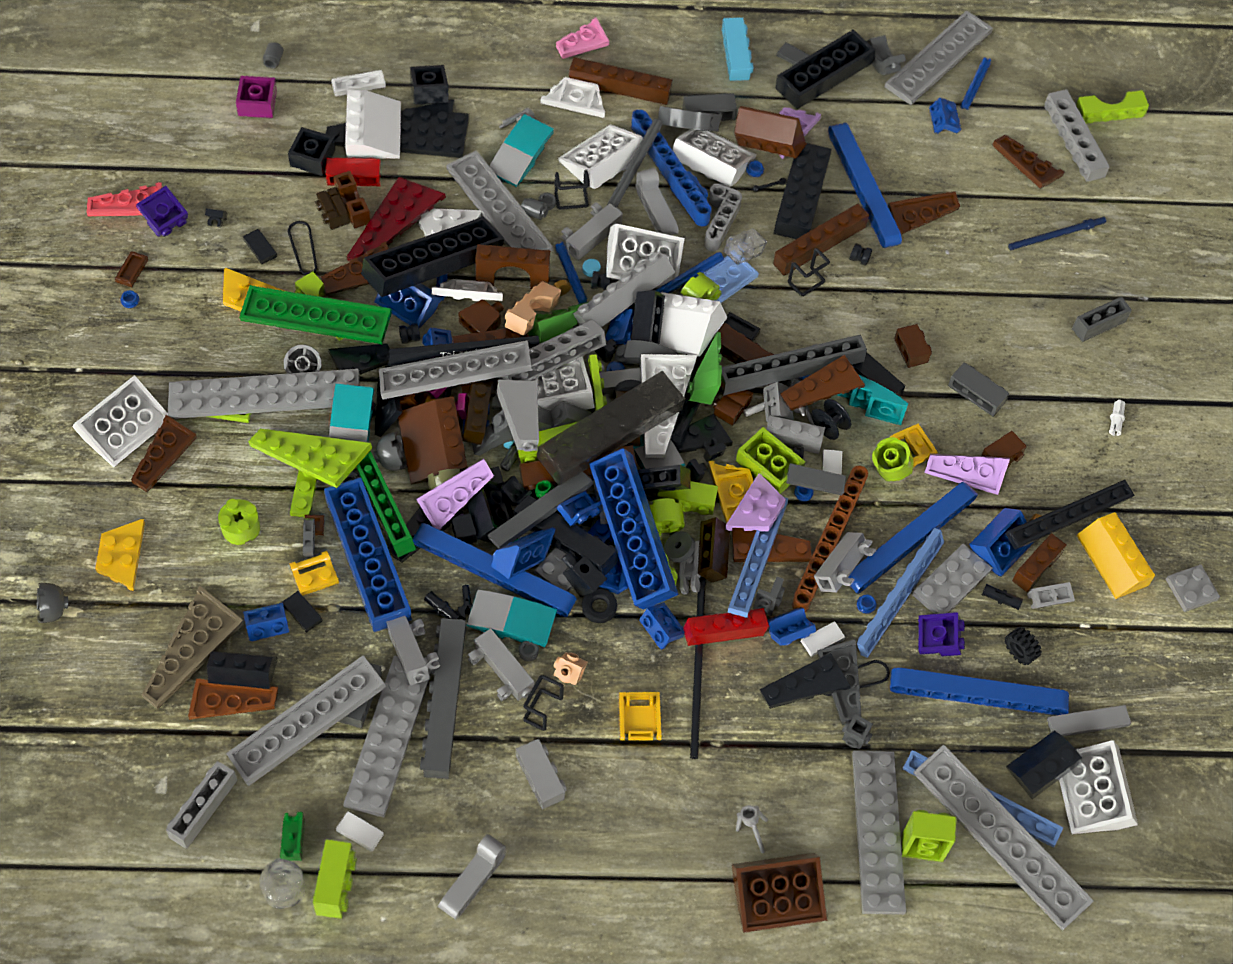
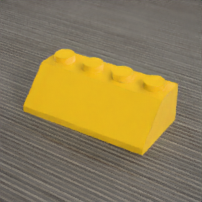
M1116 512L1098 518L1076 535L1115 599L1149 586L1155 577L1154 572Z

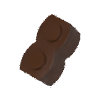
M749 390L723 395L713 405L715 409L714 415L733 426L751 403L753 393Z

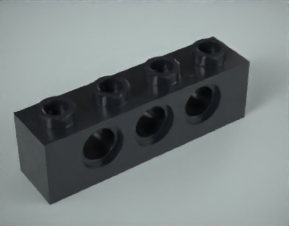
M682 465L638 470L645 494L690 489V469Z

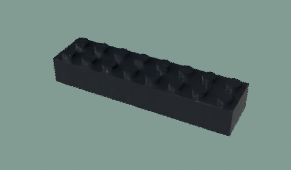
M483 216L364 257L361 274L378 294L384 297L476 264L477 244L503 246L505 238Z

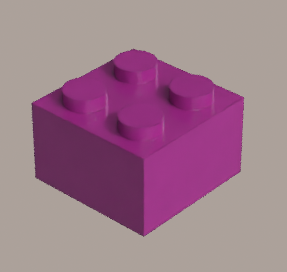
M240 75L236 97L238 116L273 118L277 96L275 78Z

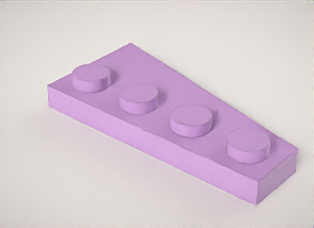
M930 454L925 473L956 483L965 481L970 487L998 495L1010 458Z
M483 458L416 498L432 526L440 530L494 475Z

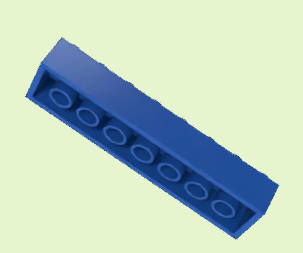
M623 448L590 463L593 478L634 605L645 610L648 607L679 595L633 455Z
M362 478L341 483L338 488L333 486L325 488V499L373 632L386 629L387 621L406 616L408 621L412 620L410 606Z

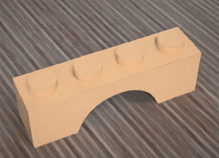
M544 281L534 286L530 293H526L521 301H517L515 306L506 312L505 327L525 336L533 328L536 312L534 311L550 312L558 305L561 290Z

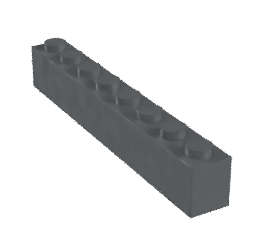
M861 334L725 366L722 367L720 387L723 395L810 375L843 355L846 356L851 365L864 362L867 348Z
M442 618L441 626L437 625L436 637H439V644H435L434 652L438 655L440 667L432 669V674H435L434 681H430L429 693H433L432 700L428 699L427 712H430V719L426 718L425 731H428L427 738H423L422 750H426L425 757H421L420 770L424 771V777L449 779L466 620Z

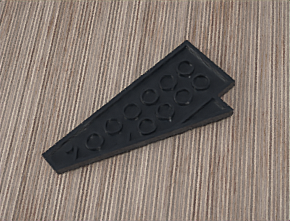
M454 99L445 103H433L401 110L400 152L462 158L464 156L469 125V114L453 112ZM346 123L328 126L326 134L334 136L335 146L346 147Z

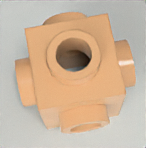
M566 652L556 659L554 676L564 683L576 685L582 679L588 662L579 658L575 653Z

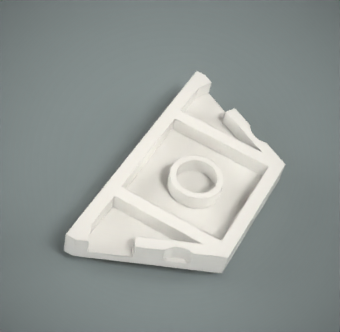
M564 77L558 85L551 88L549 94L541 97L542 104L602 118L605 117V109H603L602 98L597 84Z
M433 208L431 211H426L420 216L421 219L418 222L421 230L424 231V235L428 236L481 218L482 214L481 210Z
M451 279L448 282L441 283L440 287H432V295L451 296L458 300L471 298L473 301H480L482 299L502 301L503 293L497 292V288L492 286L490 282Z

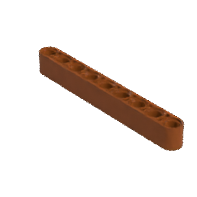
M855 466L851 470L845 483L844 493L842 496H839L795 592L792 602L794 610L802 607L807 612L819 587L814 578L817 571L813 568L819 569L843 535L868 477V470L863 466ZM809 583L813 585V587H808L806 584ZM799 599H802V600H804L806 603H801V602H799L798 600H799Z

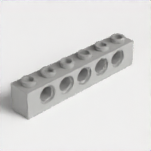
M1068 90L1049 93L1045 101V109L1049 112L1052 122L1058 128L1059 135L1065 141L1066 148L1071 152L1073 161L1077 163L1081 175L1084 176L1086 182L1104 178L1110 166Z
M590 320L530 348L532 371L499 377V380L531 381L606 345L604 330L594 320Z

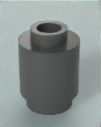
M273 42L267 45L263 56V64L268 68H276L280 63L284 49L279 43Z
M525 198L521 205L528 216L538 220H542L548 214L547 204L539 200Z

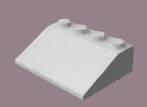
M347 90L345 141L347 158H400L401 101L367 90Z
M610 124L559 157L558 160L582 183L584 182V170H588L589 187L595 189L607 180L614 178L619 172L627 169L643 139L640 135Z
M690 129L676 138L672 149L682 164L689 166L693 171L705 174L707 178L714 179L727 187L737 183L746 171L747 165L757 155L711 131Z
M614 224L610 227L608 238L606 277L620 280L623 274L631 272L637 264L649 259V255L659 252L667 255L675 271L672 276L656 287L659 288L679 276L684 238Z
M661 292V294L665 295L660 345L668 347L677 353L700 357L727 319L721 302Z
M583 357L531 380L537 381L538 407L550 411L564 401L585 410L595 408L592 388Z
M134 375L75 422L72 427L87 444L111 466L115 467L157 432L163 423L165 415H168V413Z
M1112 740L1077 749V752L1082 757L1081 764L1059 779L1071 833L1111 831L1138 825L1120 749L1115 741Z

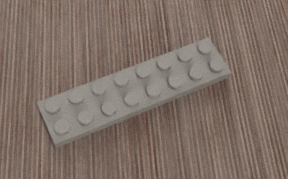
M965 11L901 69L902 71H898L885 83V88L912 105L992 32L993 28L969 11Z
M477 150L447 165L448 172L478 210H481V214L505 238L504 243L507 247L553 251V246Z
M528 340L379 369L382 399L394 398L532 371Z
M363 655L226 754L246 784L250 786L387 686Z
M398 656L393 657L385 681L387 687L382 690L343 804L344 807L385 817L432 674V669H428V680L409 685Z
M853 751L862 914H905L906 905L894 751Z

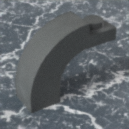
M886 35L867 40L875 49L872 65L878 73L887 75L902 71L901 63L906 61L905 55H892Z
M660 106L658 119L664 125L719 132L721 114Z
M629 340L626 345L617 346L614 361L623 365L641 364V354H680L660 344Z

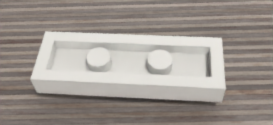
M382 70L331 79L335 97L346 95L347 90L368 91L386 87Z

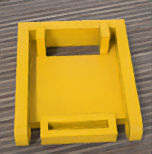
M619 692L620 741H624L625 734H628V740H653V734H656L657 740H661L660 692ZM630 700H649V706H629Z

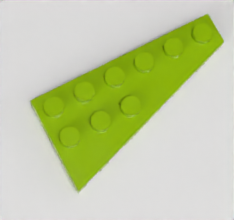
M261 428L248 441L251 447L335 488L339 487L373 448L371 443Z

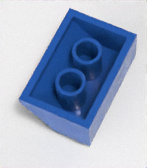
M420 283L384 297L378 294L374 302L381 307L391 308L393 315L409 325L417 323L420 329L435 313L442 296L432 295V290Z
M1004 508L969 545L975 554L993 568L992 571L1002 577L1034 542L1014 550L1005 533L1027 523L1021 510Z
M552 527L532 532L514 542H510L502 548H498L493 554L491 567L510 579L543 562L556 529Z

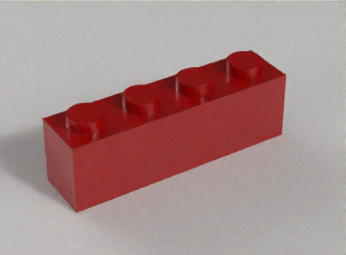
M761 608L750 610L747 618L731 613L691 617L687 619L683 629L687 645L692 646L764 636L769 625L765 610Z

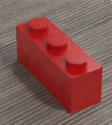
M327 158V186H335L333 176L351 171L357 186L380 187V159Z

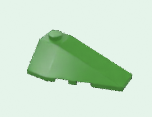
M588 302L569 306L568 310H552V314H536L533 328L528 332V335L539 336L540 343H543L567 332L578 323L573 313L578 310L579 306Z
M721 332L716 333L693 381L688 383L687 393H690L689 401L711 405L721 386L722 365H719L721 361V354H719L721 350Z

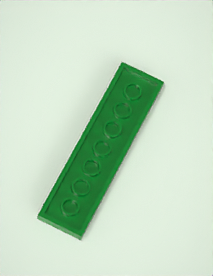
M250 285L239 318L244 322L383 345L392 310L391 308Z

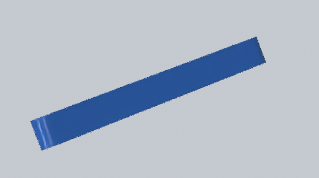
M638 109L632 114L631 128L635 134L642 136L643 139L652 123V119L646 111ZM659 131L647 153L695 224L702 227L707 226L710 223L712 209L710 204Z
M845 122L829 126L828 134L863 209L869 214L868 219L882 248L900 245L902 243L901 233L848 124Z
M965 481L958 484L878 548L872 556H868L858 564L848 576V578H854L850 587L857 594L861 593L922 544L934 528H942L977 498L978 494Z
M421 523L412 539L416 546L527 600L557 609L556 614L563 617H568L577 600L573 594L526 571L510 579L506 578L491 567L492 555L426 523Z
M894 668L891 670L890 690L898 694L1051 715L1069 713V693L1065 690L906 668Z

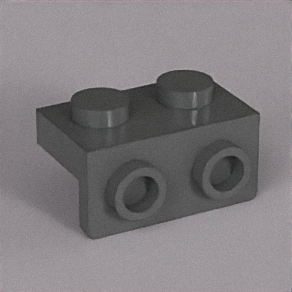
M776 577L770 593L758 589L753 609L764 608L766 615L772 616L775 606L779 607L783 598L785 587L782 585L784 579Z

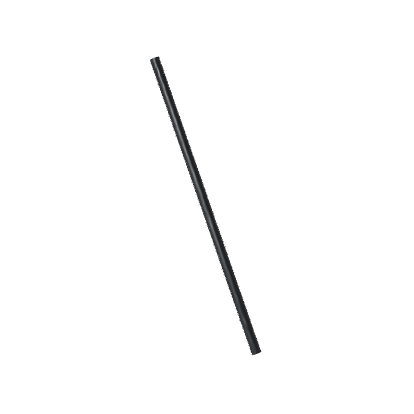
M701 576L699 578L700 591L697 592L696 617L704 616L706 579ZM703 644L695 645L691 759H698Z

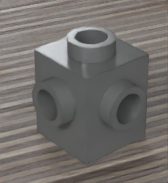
M855 714L851 722L846 721L842 732H844L842 740L850 747L861 749L863 744L867 745L873 735L870 733L873 723Z

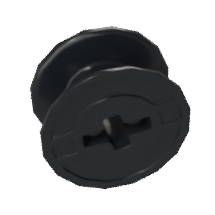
M833 399L824 401L825 411L821 409H814L811 416L814 425L825 427L824 436L830 440L838 439V428L842 430L851 428L852 423L849 414L841 404Z

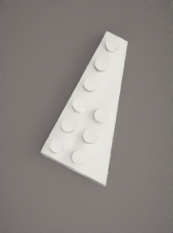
M641 354L645 458L665 457L697 355Z

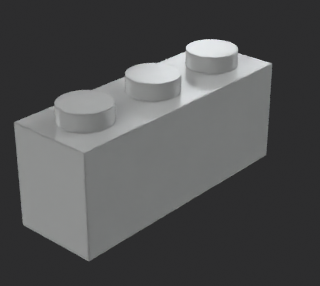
M769 415L766 430L789 448H794L795 446L797 449L804 447V451L819 454L825 427Z
M539 739L516 748V758L541 809H545L565 800L567 789L563 780H559L556 775L558 773L554 762L550 763L547 757L549 756L545 744L541 745Z

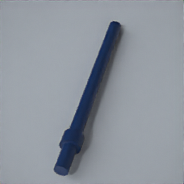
M1090 218L1084 220L1083 223L1009 243L1008 247L1010 250H1014L1080 230L1094 229L1095 226L1105 224L1106 218Z

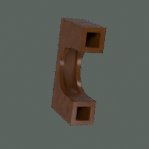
M477 244L475 259L476 281L490 282L494 286L495 275L498 269L502 267H517L529 274L530 289L542 281L549 284L550 250Z

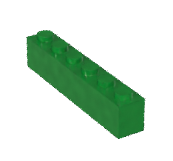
M369 451L356 468L397 557H401L416 550L378 465L371 451Z

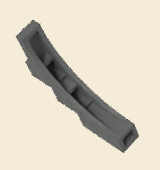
M564 401L550 411L538 407L539 431L586 419L590 420L592 432L598 429L593 412ZM503 410L492 417V424L486 427L482 444L472 443L475 455L481 456L499 445L514 440Z

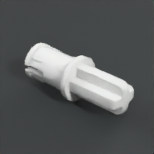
M1121 400L1114 402L1113 414L1110 415L1111 426L1109 433L1115 436L1116 431L1117 436L1121 435L1122 423L1125 421L1124 410L1126 403Z

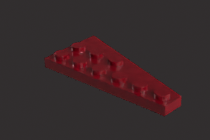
M398 177L348 253L347 260L350 261L356 257L358 258L370 249L380 246L385 241L387 245H390L397 235H402L421 219L420 216L426 211H431L438 201H443L446 198L445 193Z

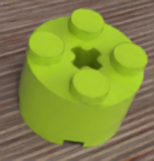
M698 272L699 276L696 278L691 277L681 291L683 296L713 301L717 300L722 293L719 290V285L702 272Z
M890 437L881 440L877 444L876 449L873 450V463L877 472L885 481H899L912 474L914 459L906 442Z
M664 498L654 500L653 504L650 505L659 536L662 535L661 533L672 535L680 532L685 527L683 504L681 501L675 503V499Z
M229 499L219 511L218 521L220 529L228 542L235 545H243L245 542L252 541L258 536L261 528L256 506L251 502L243 499Z

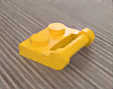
M919 423L890 436L898 438V440H906L916 456L913 457V468L927 461L930 454H938Z
M328 551L321 552V555L298 563H289L299 592L303 596L339 583ZM322 562L325 563L323 567L299 574V570Z

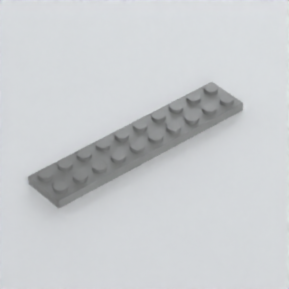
M359 369L169 382L168 416L172 419L332 408L335 384L360 386Z
M942 745L913 772L1062 931L1093 902L1090 896L945 745Z

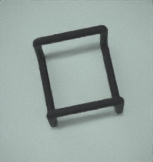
M584 170L583 185L561 187L559 173H555L554 193L557 209L586 208L589 206L587 188L590 186L588 170ZM583 188L585 204L560 206L558 189Z
M815 248L810 265L812 271L806 274L795 262H792L788 284L800 296H805L825 283L824 277L818 271L829 265L830 260L818 248ZM818 253L826 262L814 268ZM794 267L806 278L815 273L821 281L802 293L791 282Z
M540 675L523 705L527 710L523 720L545 731L547 729V715L534 709V706L542 692L560 701L563 700L564 685L548 676ZM542 679L560 687L559 695L544 688L539 689L530 707L528 706ZM531 712L543 717V726L527 719Z

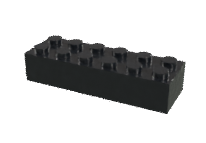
M853 29L778 74L775 89L796 109H799L871 65L875 49Z
M806 143V146L797 158H793L773 234L798 239L811 231L831 156V148Z

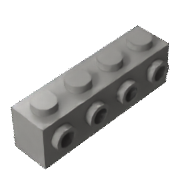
M218 761L208 770L206 777L196 786L191 797L182 805L179 813L168 824L166 832L171 840L186 849L190 846L237 782L235 771Z

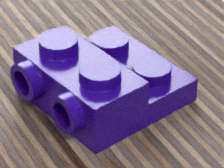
M164 186L136 204V208L145 217L147 224L157 237L161 235L164 237L168 236L172 232V228L175 226L182 227L186 224V219H188V212L167 186Z
M958 612L919 615L920 655L940 653L941 656L961 655V649H965L964 637H961V631H965L964 619L960 618Z

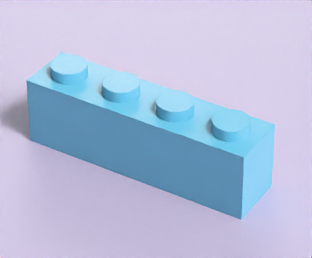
M723 18L722 34L729 81L749 80L750 73H753V63H750L751 50H748L747 24H744L743 18Z

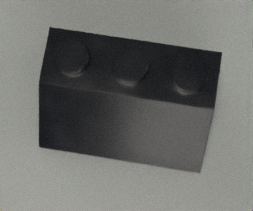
M488 481L466 503L476 530L477 539L492 542L488 534L514 517L511 504L498 489L503 484Z
M211 651L207 664L208 683L270 689L278 657Z
M1054 730L1008 764L1006 768L1030 798L1034 799L1081 764L1082 757L1067 739Z

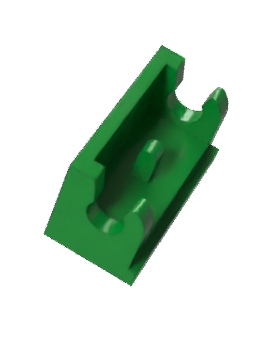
M297 812L296 816H290L289 813L284 814L280 860L302 861L305 825L303 812Z

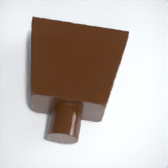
M480 300L458 312L459 323L470 333L496 330L501 324L500 312L504 310V307L499 301L490 305L485 300Z

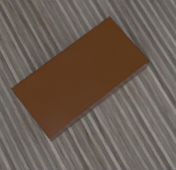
M131 251L114 278L115 282L132 288L148 262V256Z

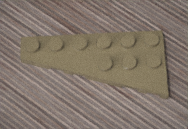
M200 585L194 600L188 606L189 609L185 617L181 619L172 636L167 651L162 655L158 668L152 674L142 693L143 698L156 709H159L209 659L211 651H217L244 624L243 619Z

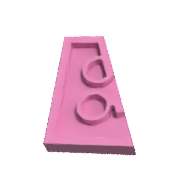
M596 17L588 25L584 24L577 32L570 33L556 42V48L562 59L609 46V40Z

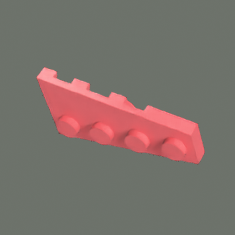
M162 182L155 183L156 186L152 187L141 186L133 191L128 189L122 190L119 194L113 195L108 193L89 197L87 215H142L136 208V204L163 188Z

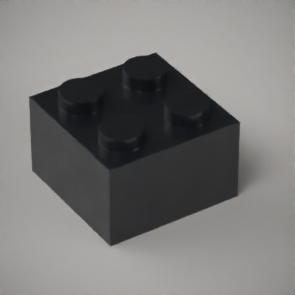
M444 65L410 67V85L414 105L449 102L448 81Z
M301 127L288 152L290 167L323 176L326 170L327 158H332L336 151L334 136Z

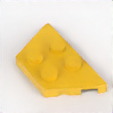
M228 268L224 269L223 304L235 310H242L250 285L276 290L282 289Z
M709 461L708 467L714 485L718 486L717 496L727 524L754 480L748 468H737L729 464L723 466L714 464L715 461Z
M144 519L101 533L95 567L97 573L108 576L112 581L119 582L133 591L145 526Z

